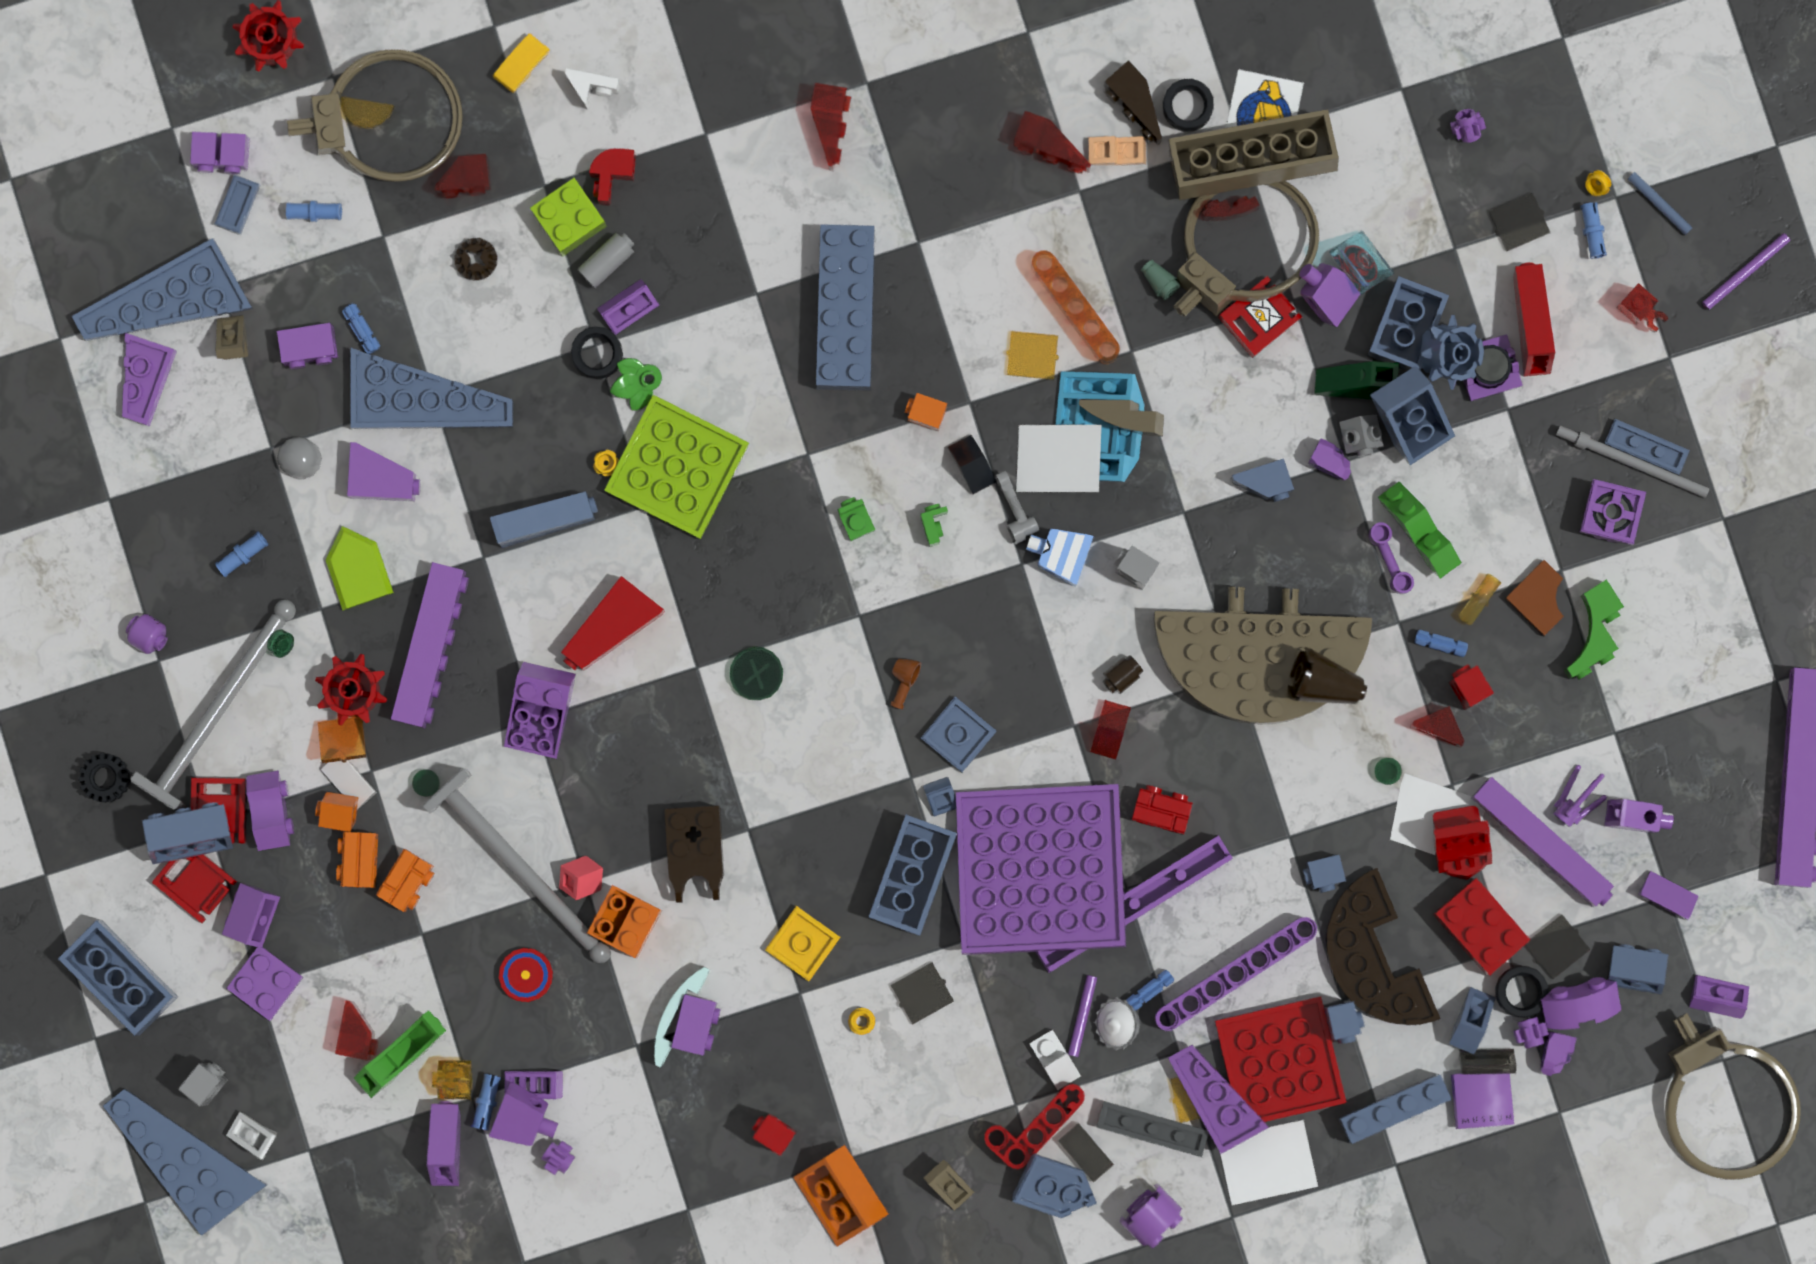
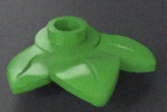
M627 358L617 362L622 375L613 383L610 392L619 398H630V407L633 411L644 408L651 400L653 390L661 384L662 374L659 368L652 364L643 365L635 358ZM651 374L653 375V380L645 382L644 377Z

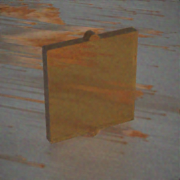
M360 717L347 718L342 726L338 725V718L337 720L318 722L321 763L336 761L345 763L347 760L366 758L363 720Z

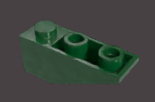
M1370 361L1316 369L1314 395L1372 399L1371 394L1398 377L1399 363Z

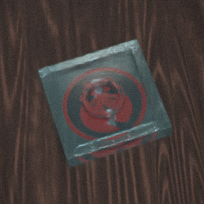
M1360 231L1329 251L1361 295L1394 274V271L1363 231Z

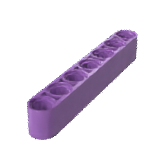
M1301 917L1285 926L1161 1007L1155 1014L1156 1025L1164 1031H1171L1312 940L1317 933L1316 923L1308 917ZM1300 922H1307L1311 926V933L1308 937H1301L1297 933V926ZM1279 936L1285 937L1288 941V948L1284 952H1279L1274 947V941ZM1256 951L1262 952L1266 957V962L1261 967H1256L1251 962V956ZM1233 966H1238L1243 971V977L1238 982L1231 981L1228 976L1229 969ZM1210 981H1215L1220 985V992L1215 997L1209 996L1205 991V987ZM1187 996L1195 997L1198 1002L1197 1008L1192 1012H1188L1183 1008V1000ZM1171 1011L1174 1014L1175 1021L1171 1026L1166 1027L1161 1024L1160 1015L1162 1012Z

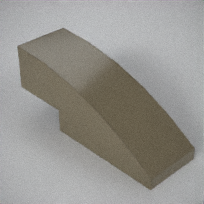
M1079 400V405L1109 424L1138 434L1163 437L1164 415L1157 411H1139V404L1132 400Z

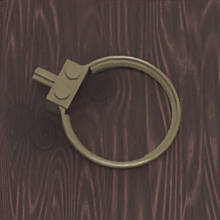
M390 49L373 52L361 57L341 74L328 95L312 96L311 110L313 118L287 121L289 136L315 134L318 155L337 153L349 166L363 175L378 180L398 182L413 180L429 174L449 157L460 136L462 106L453 82L436 63L411 51ZM402 60L423 67L439 80L446 90L451 103L452 128L444 148L431 162L416 170L403 173L380 171L361 162L350 150L345 152L343 149L346 145L339 96L341 97L344 89L356 74L380 61Z
M1286 181L1265 184L1285 193L1299 206L1308 224L1309 246L1303 263L1290 278L1276 286L1263 290H1235L1236 285L1197 254L1194 244L1195 225L1203 207L1216 194L1200 196L1195 200L1188 213L1184 230L1185 252L1188 261L1178 270L1177 282L1187 291L1173 306L1179 315L1185 317L1200 302L1214 315L1218 316L1231 301L1256 302L1265 300L1284 292L1301 279L1299 276L1301 269L1307 264L1312 265L1316 257L1319 244V227L1313 208L1297 188Z
M1688 1013L1680 1015L1673 1022L1685 1044L1668 1053L1676 1067V1072L1669 1086L1665 1101V1121L1674 1147L1691 1166L1715 1178L1738 1180L1750 1178L1767 1171L1785 1156L1792 1146L1799 1129L1801 1115L1800 1099L1792 1077L1785 1067L1769 1053L1750 1045L1730 1043L1721 1028L1715 1026L1699 1035ZM1730 1049H1733L1734 1054L1758 1058L1772 1067L1785 1083L1792 1105L1790 1128L1779 1148L1765 1161L1741 1170L1719 1169L1698 1159L1683 1142L1676 1120L1677 1103L1685 1081L1681 1080L1683 1076Z

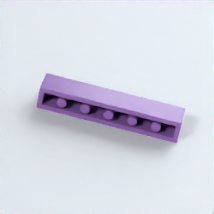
M432 562L391 716L393 721L424 729L427 723L431 724L435 710L431 708L433 697L438 698L441 689V682L438 681L440 671H445L448 662V656L445 655L447 645H452L455 636V630L452 629L454 619H459L462 604L458 603L460 594L466 592L469 578L465 577L466 572L462 569Z

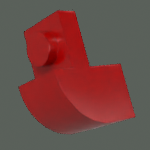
M608 149L600 153L593 160L589 174L592 178H599V181L594 182L593 196L598 197L599 205H610L612 179L634 181L635 150Z

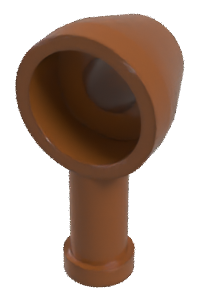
M898 659L896 661L892 674L901 683L890 705L903 710V704L910 687L914 685L920 673L921 662L912 659Z

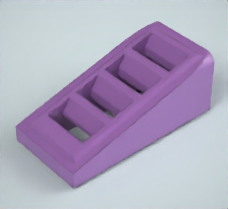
M505 1071V1093L510 1082L515 1083V1077H519V1086L526 1089V1077H530V1092L541 1099H560L563 1097L562 1071ZM538 1077H541V1093H538Z

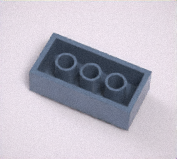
M905 815L869 918L920 936L957 833Z
M96 920L58 958L134 1036H140L178 998L103 920Z

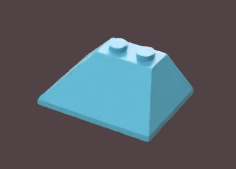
M1061 371L1055 425H1102L1099 481L1125 482L1139 460L1142 434L1130 432L1103 421L1079 405V400H1132L1139 404V411H1144L1145 405L1136 375Z

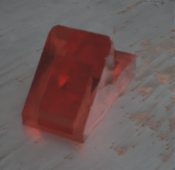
M1105 700L1090 753L1116 760L1131 707Z

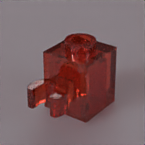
M1639 283L1616 307L1635 325L1642 319H1645L1648 329L1654 333L1659 328L1654 325L1653 319L1660 318L1663 322H1666L1668 319L1665 313L1652 309L1658 300Z

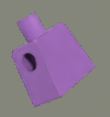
M1324 263L1319 264L1317 268L1307 264L1301 269L1299 274L1306 281V284L1301 289V296L1321 321L1338 327L1366 287L1364 283Z
M1612 799L1607 801L1604 827L1656 833L1659 832L1660 828L1670 830L1673 826L1674 816L1672 813L1662 812V805L1628 799Z
M510 1082L489 1137L532 1146L537 1132L553 1138L558 1123L544 1118L548 1103L545 1100Z

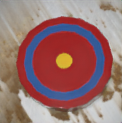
M521 948L512 951L504 958L499 969L501 988L509 997L516 1001L531 1002L538 1000L548 992L552 984L553 969L551 962L543 953L535 949Z

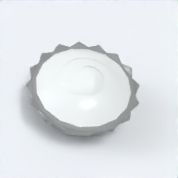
M1118 997L1115 999L1108 998L1107 1002L1102 1003L1100 1010L1096 1012V1033L1100 1036V1042L1105 1043L1107 1048H1113L1115 1051L1118 1049L1124 1050L1128 1045L1132 1044L1139 1033L1140 1021L1136 1010L1126 1000H1121Z

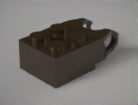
M720 806L665 809L668 875L675 890L676 903H683L685 885L689 879L695 876L704 877L709 882L710 889L713 892V900H720V886L724 877ZM696 827L697 831H701V837H697L696 842L693 843L691 838H687V833L691 832V828Z

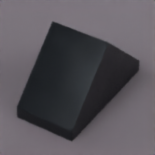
M972 435L948 447L973 495L997 482L983 452Z

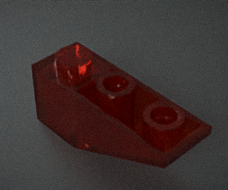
M815 83L810 108L811 115L829 171H834L835 164L840 165L842 149L838 148L839 138L844 139L847 123L842 121L844 112H849L851 96H847V88Z
M1027 111L1024 112L1014 139V146L1018 147L1017 151L1030 156L1033 153L1043 156L1042 160L1050 164L1057 165L1058 162L1068 165V170L1078 174H1083V171L1090 172L1091 164L1051 120Z

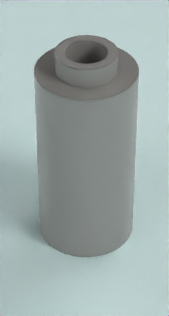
M615 233L577 270L596 289L634 253L631 247L635 244L625 233L621 236Z

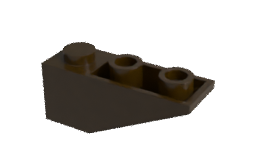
M1128 60L1105 81L1104 87L1106 90L1104 93L1113 103L1117 101L1124 108L1123 114L1131 123L1136 121L1142 127L1140 132L1150 143L1154 140L1159 145L1162 136L1147 79Z

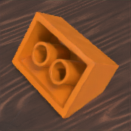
M845 1145L793 1177L836 1246L841 1245L888 1215L882 1202Z

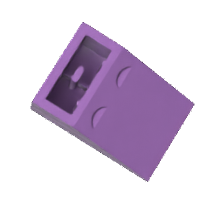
M527 662L522 663L516 678L504 747L557 759L572 697L575 673Z

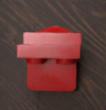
M1476 806L1439 811L1433 814L1434 850L1439 873L1468 880L1483 870L1486 865L1492 864L1488 820L1481 821L1479 810Z

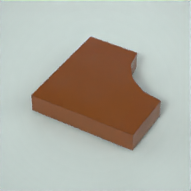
M1545 560L1505 598L1543 636L1564 617L1558 609L1556 602L1557 587L1563 578Z

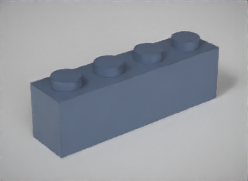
M1436 1074L1338 1119L1348 1142L1353 1144L1452 1099L1441 1074Z

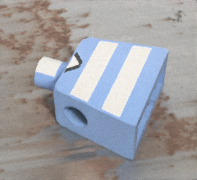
M1050 529L1047 540L1031 535L1026 550L1041 555L1038 562L1039 568L1076 587L1094 536Z

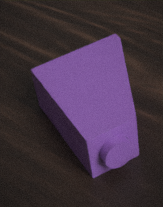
M350 442L347 496L350 499L415 502V495H420L421 482L420 479H416V474L413 471L356 442Z
M449 1101L431 1104L427 1168L432 1186H459L461 1114L459 1105Z

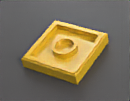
M796 906L765 951L810 981L841 937Z

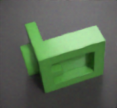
M853 497L840 503L842 507L837 509L850 541L876 531L862 499L856 500Z
M934 504L925 507V512L920 515L929 547L939 545V537L944 536L940 522H934L933 518L948 514L947 506L940 507V504Z

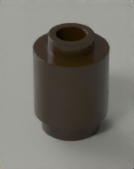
M1129 655L1126 659L1122 657L1104 672L1103 675L1106 679L1102 682L1112 694L1115 691L1122 694L1140 679L1139 675L1144 671L1137 661Z

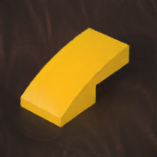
M529 33L493 74V78L514 93L530 77L531 72L549 54L550 49Z

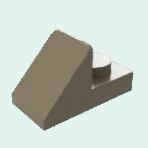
M244 315L217 319L215 348L217 359L228 360L248 357Z
M944 1159L924 1177L927 1183L954 1211L974 1193Z

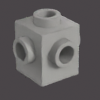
M1377 415L1358 416L1340 422L1346 454L1357 453L1358 457L1374 454L1373 449L1383 447L1382 433Z

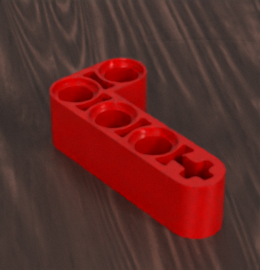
M1076 1084L1064 1086L1017 1138L1000 1125L989 1127L985 1132V1143L1011 1168L1020 1169L1029 1162L1030 1157L1033 1154H1037L1082 1105L1085 1099L1083 1089ZM1069 1089L1073 1092L1077 1089L1079 1091L1077 1094L1079 1101L1077 1103L1071 1101L1066 1106L1071 1110L1066 1114L1065 1110L1060 1105L1055 1104V1102L1060 1099L1063 1103L1068 1097L1065 1094L1066 1091ZM1052 1108L1058 1109L1062 1115L1061 1120L1056 1124H1050L1046 1120V1113ZM1036 1128L1042 1131L1043 1139L1040 1143L1032 1144L1028 1141L1027 1134L1031 1129ZM993 1130L1002 1131L1005 1136L1003 1143L1000 1145L991 1144L989 1141L990 1132ZM1016 1148L1021 1149L1025 1155L1024 1160L1019 1164H1013L1009 1160L1010 1151Z

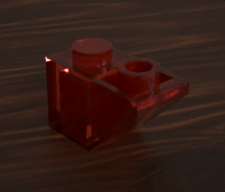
M486 154L459 156L435 185L436 193L443 195L444 199L459 197V193L469 192L470 196H479L486 194L485 190H492L488 156Z

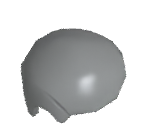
M298 436L287 439L279 448L277 460L280 468L288 475L297 479H306L313 476L319 470L322 456L316 444Z

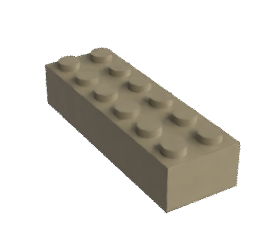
M1328 109L1169 139V155L1179 200L1338 171L1339 156Z

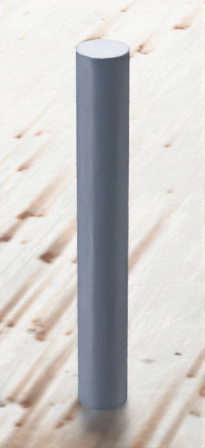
M1636 172L1627 179L1684 235L1692 229Z

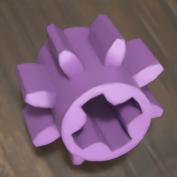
M1472 109L1459 111L1455 115L1456 121L1450 123L1452 132L1456 135L1457 140L1461 139L1466 143L1478 140L1481 137L1480 130L1486 129L1484 118L1480 116V112L1475 113Z
M1537 1017L1517 1022L1519 1029L1513 1031L1517 1043L1523 1042L1525 1049L1545 1043L1543 1036L1549 1035L1545 1022L1539 1023Z
M563 1141L559 1145L552 1142L541 1158L547 1162L544 1169L553 1175H556L558 1170L565 1174L575 1159V1156L570 1154L573 1147Z

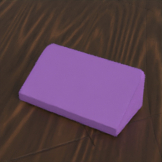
M640 279L598 307L597 310L616 335L658 307L659 304L644 281Z
M1652 871L1649 872L1638 893L1642 898L1685 920H1689L1699 897Z
M1696 975L1689 1006L1698 1010L1742 1019L1747 1010L1749 986Z

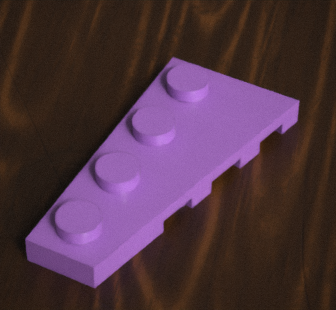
M1190 1045L1168 1058L1221 1154L1269 1128L1194 1045Z

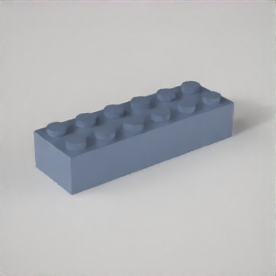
M820 224L817 389L871 391L874 226Z

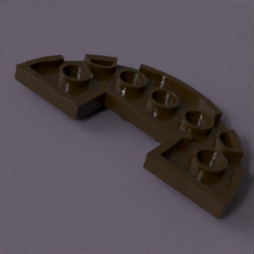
M1375 868L1359 877L1346 889L1332 912L1326 940L1327 956L1332 974L1347 998L1354 1002L1359 1009L1376 1019L1399 1025H1420L1439 1020L1441 1018L1420 968L1397 978L1393 977L1373 928L1395 920L1398 916L1380 873Z

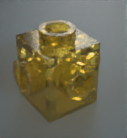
M439 1060L437 1071L432 1072V1088H437L438 1099H471L473 1082L471 1061Z

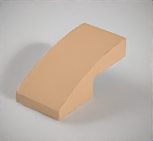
M1115 136L1088 137L1089 165L1146 164V138L1144 136L1120 138Z

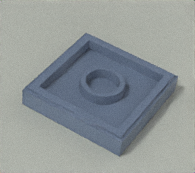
M954 697L923 734L921 739L963 773L997 731L957 697Z

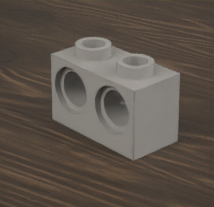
M1131 546L1129 550L1123 548L1114 563L1118 566L1115 573L1143 590L1157 569L1159 562L1136 547Z
M199 1063L180 1086L179 1090L198 1106L209 1105L228 1079L223 1076L225 1070L216 1063Z

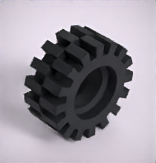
M99 753V755L91 756V759L83 763L85 764L84 767L80 768L81 777H79V782L82 785L80 787L87 797L95 801L104 803L114 802L116 799L123 797L122 794L129 789L127 786L131 782V779H129L130 770L127 769V764L117 756ZM107 767L114 772L115 780L109 788L102 789L95 782V774L99 769Z

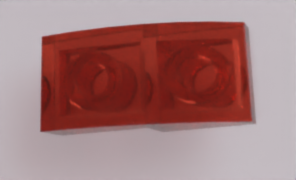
M1247 196L1238 199L1233 203V208L1230 207L1226 199L1222 202L1216 199L1204 206L1205 211L1202 212L1201 217L1203 221L1231 220L1257 211L1260 204L1255 196L1250 199Z

